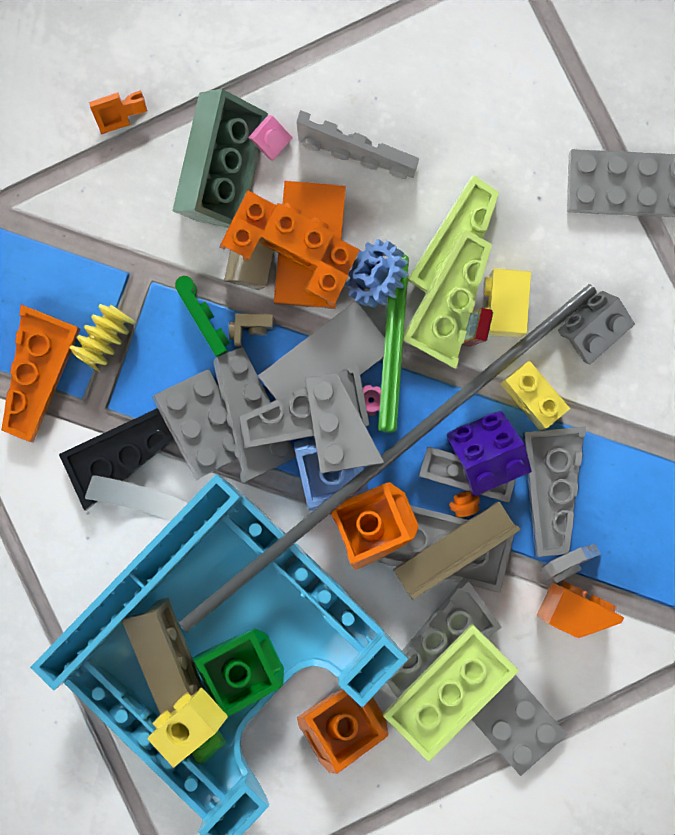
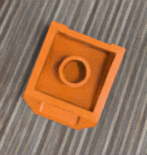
M390 482L347 499L331 513L347 549L350 564L355 570L383 558L413 540L419 527L405 492Z
M343 689L331 694L297 717L299 729L306 737L318 761L329 773L338 774L389 735L386 719L383 717V713L375 699L372 697L361 707Z

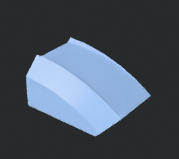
M315 436L301 438L294 442L308 510L314 511L364 470L363 467L321 473ZM367 484L350 498L368 491Z

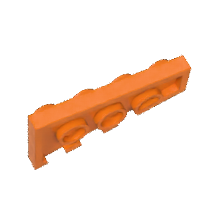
M21 304L19 313L21 316L20 325L15 338L16 351L10 374H12L10 389L7 391L1 431L28 442H34L71 354L69 347L71 345L74 346L76 337L81 329Z

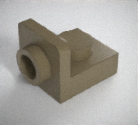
M235 313V322H229V340H234L236 348L243 347L244 330H248V335L265 336L267 331H274L273 314Z

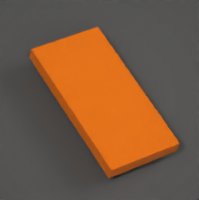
M284 181L282 205L289 203L300 209L302 216L310 220L312 218L322 220L329 225L328 229L334 232L333 236L339 239L342 238L346 186ZM278 253L274 304L336 309V303L330 306L326 303L327 300L313 293L308 294L304 292L314 270L312 271Z

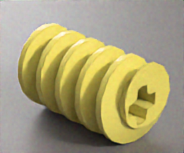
M99 304L98 308L103 316L92 315L91 318L96 326L85 325L83 327L89 336L78 335L76 337L82 346L76 347L71 345L69 347L77 358L98 372L100 370L96 363L101 365H107L108 363L103 353L114 355L115 353L110 343L118 345L122 343L117 333L128 335L129 331L124 323L134 325L136 323L111 304L110 306Z

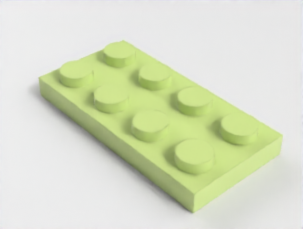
M471 624L383 713V717L430 762L519 670L483 633Z

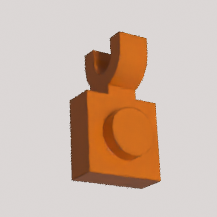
M141 90L128 95L125 100H121L117 92L89 102L90 109L101 134L130 125L128 116L148 111Z

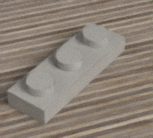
M427 446L418 476L471 492L463 466L456 454ZM516 479L483 492L480 495L509 503Z

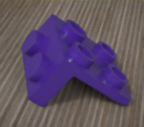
M498 411L488 414L469 424L459 426L446 435L449 444L463 466L469 488L474 496L532 472L525 444L503 412Z

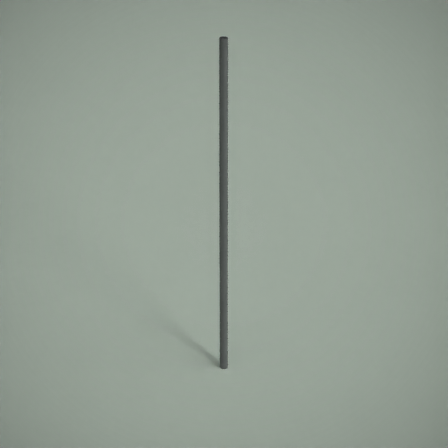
M591 284L584 287L381 455L384 463L367 466L178 623L187 633L586 303L597 293L595 287Z

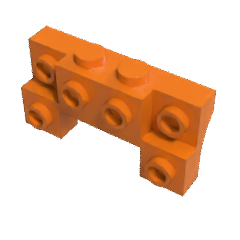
M248 190L219 248L223 250L227 248L243 256L242 259L248 262L257 243H260L312 271L314 270L304 292L308 294L313 293L327 300L326 303L328 305H334L360 249L333 236L334 232L328 229L329 225L317 218L310 220L300 214L301 210L289 203H284V205L277 203L275 205Z

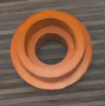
M470 491L456 494L453 497L454 500L449 504L451 511L455 512L456 517L470 516L480 510L478 505L480 503L479 495L474 496Z

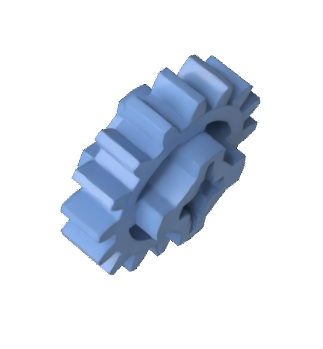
M376 239L374 245L367 242L365 251H359L358 257L348 273L350 279L345 282V286L350 289L349 296L353 297L355 301L363 306L369 305L372 308H376L378 302L384 306L387 305L388 296L395 299L397 297L395 289L404 287L400 282L401 278L408 276V273L402 269L408 264V261L402 258L404 252L389 241L384 243L380 239Z

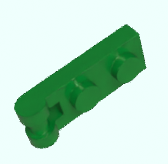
M180 276L175 282V288L216 357L228 353L225 346L229 345L230 342L222 328L215 330L210 320L214 318V315L207 303L204 301L200 304L196 298V284L190 277Z

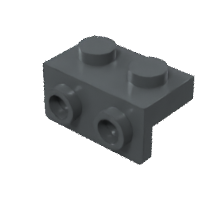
M601 291L592 296L588 303L576 314L567 318L565 323L558 329V332L562 337L570 340L581 359L590 365L630 330L635 323L619 297Z

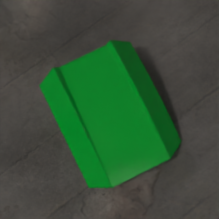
M258 629L242 633L192 657L210 697L228 717L283 686L284 667L268 634Z

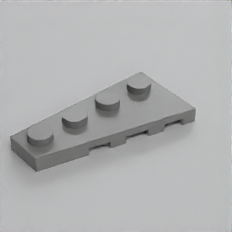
M300 110L296 121L298 141L302 142L305 148L313 151L324 149L330 151L332 156L341 160L352 158L361 161L360 164L369 169L377 170L380 167L389 170L392 176L400 179H406L407 176L414 178L419 162L418 157L383 143L378 144V147L372 146V141L366 136L356 132L347 136L337 129L338 125L327 120L324 121V124H317L309 120L311 114Z
M243 347L216 357L213 363L221 397L225 400L228 411L226 418L228 426L232 428L235 441L233 447L235 456L240 461L242 470L240 477L243 484L295 459L296 454L290 441L244 448L239 417L271 402Z
M358 364L337 374L366 427L369 426L359 368ZM307 387L239 417L245 449L315 436Z
M465 577L402 650L408 657V660L386 682L397 698L471 624L487 638L502 628Z

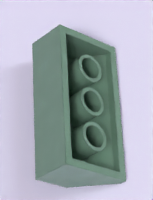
M223 89L199 93L173 212L198 222L229 228L247 191H251L260 150L248 137L268 116L267 112Z

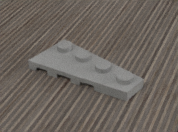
M586 426L523 433V442L532 470L531 473L527 474L535 556L537 557L569 553L574 521V503L578 492L577 482L579 467L582 462V445Z

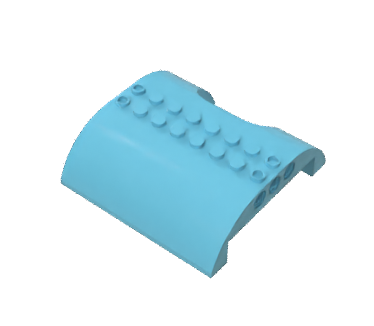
M218 474L192 498L30 668L53 691L64 683L203 819L198 831L200 835H243L269 807V801L243 756L241 746L242 732L247 723L278 690L229 716L219 728V732L227 743L204 764L197 763L193 755L190 754L173 768L147 739L156 727L152 723L160 716V713L122 622L128 616L146 613L157 600L169 598L177 621H181L286 534L255 504ZM296 543L187 633L180 626L192 657L242 633L258 629L268 634L284 667L283 685L302 668L318 666L328 669L337 676L338 685L361 707L408 660L404 652L379 624ZM202 681V684H203V686H204V689H205L206 693L209 695V693H208V691H207V689H206V687H205V685H204V683H203V681Z

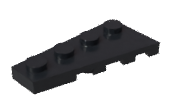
M158 408L60 453L59 457L84 511H87L98 502L85 499L92 476L124 481L169 445L174 438Z

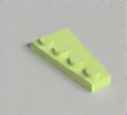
M475 175L472 176L412 270L408 281L427 293L462 229H466L483 239L499 192Z
M462 229L405 330L403 341L449 366L457 368L461 345L464 344L467 333L466 328L470 314L473 313L476 293L484 275L492 247L491 243L466 229Z

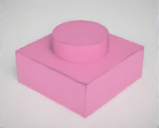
M268 115L248 138L268 159L274 160L293 137L273 116Z

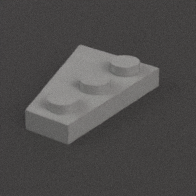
M333 373L305 378L320 472L327 473L384 463L338 374Z
M596 544L583 546L549 562L540 571L545 581L554 578L555 582L558 583L582 570L581 564L600 556L601 553Z

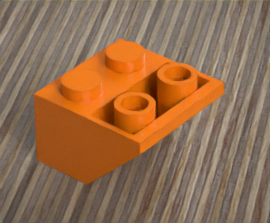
M565 581L562 582L561 586L552 582L537 613V617L549 625L576 638L621 624L624 619L623 616L615 613L617 606L594 595H591L588 600L586 599L588 592Z

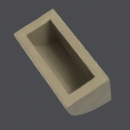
M257 243L248 262L242 259L243 256L230 250L224 281L257 290L265 288L274 250Z

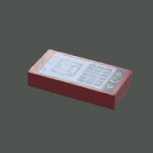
M480 308L470 314L463 346L471 347L487 341L494 313L493 310Z

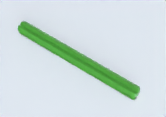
M404 254L402 258L407 260L408 264L402 269L408 273L409 257ZM408 276L400 280L404 287L395 289L397 297L394 299L388 296L378 423L379 431L384 433H393L397 429Z

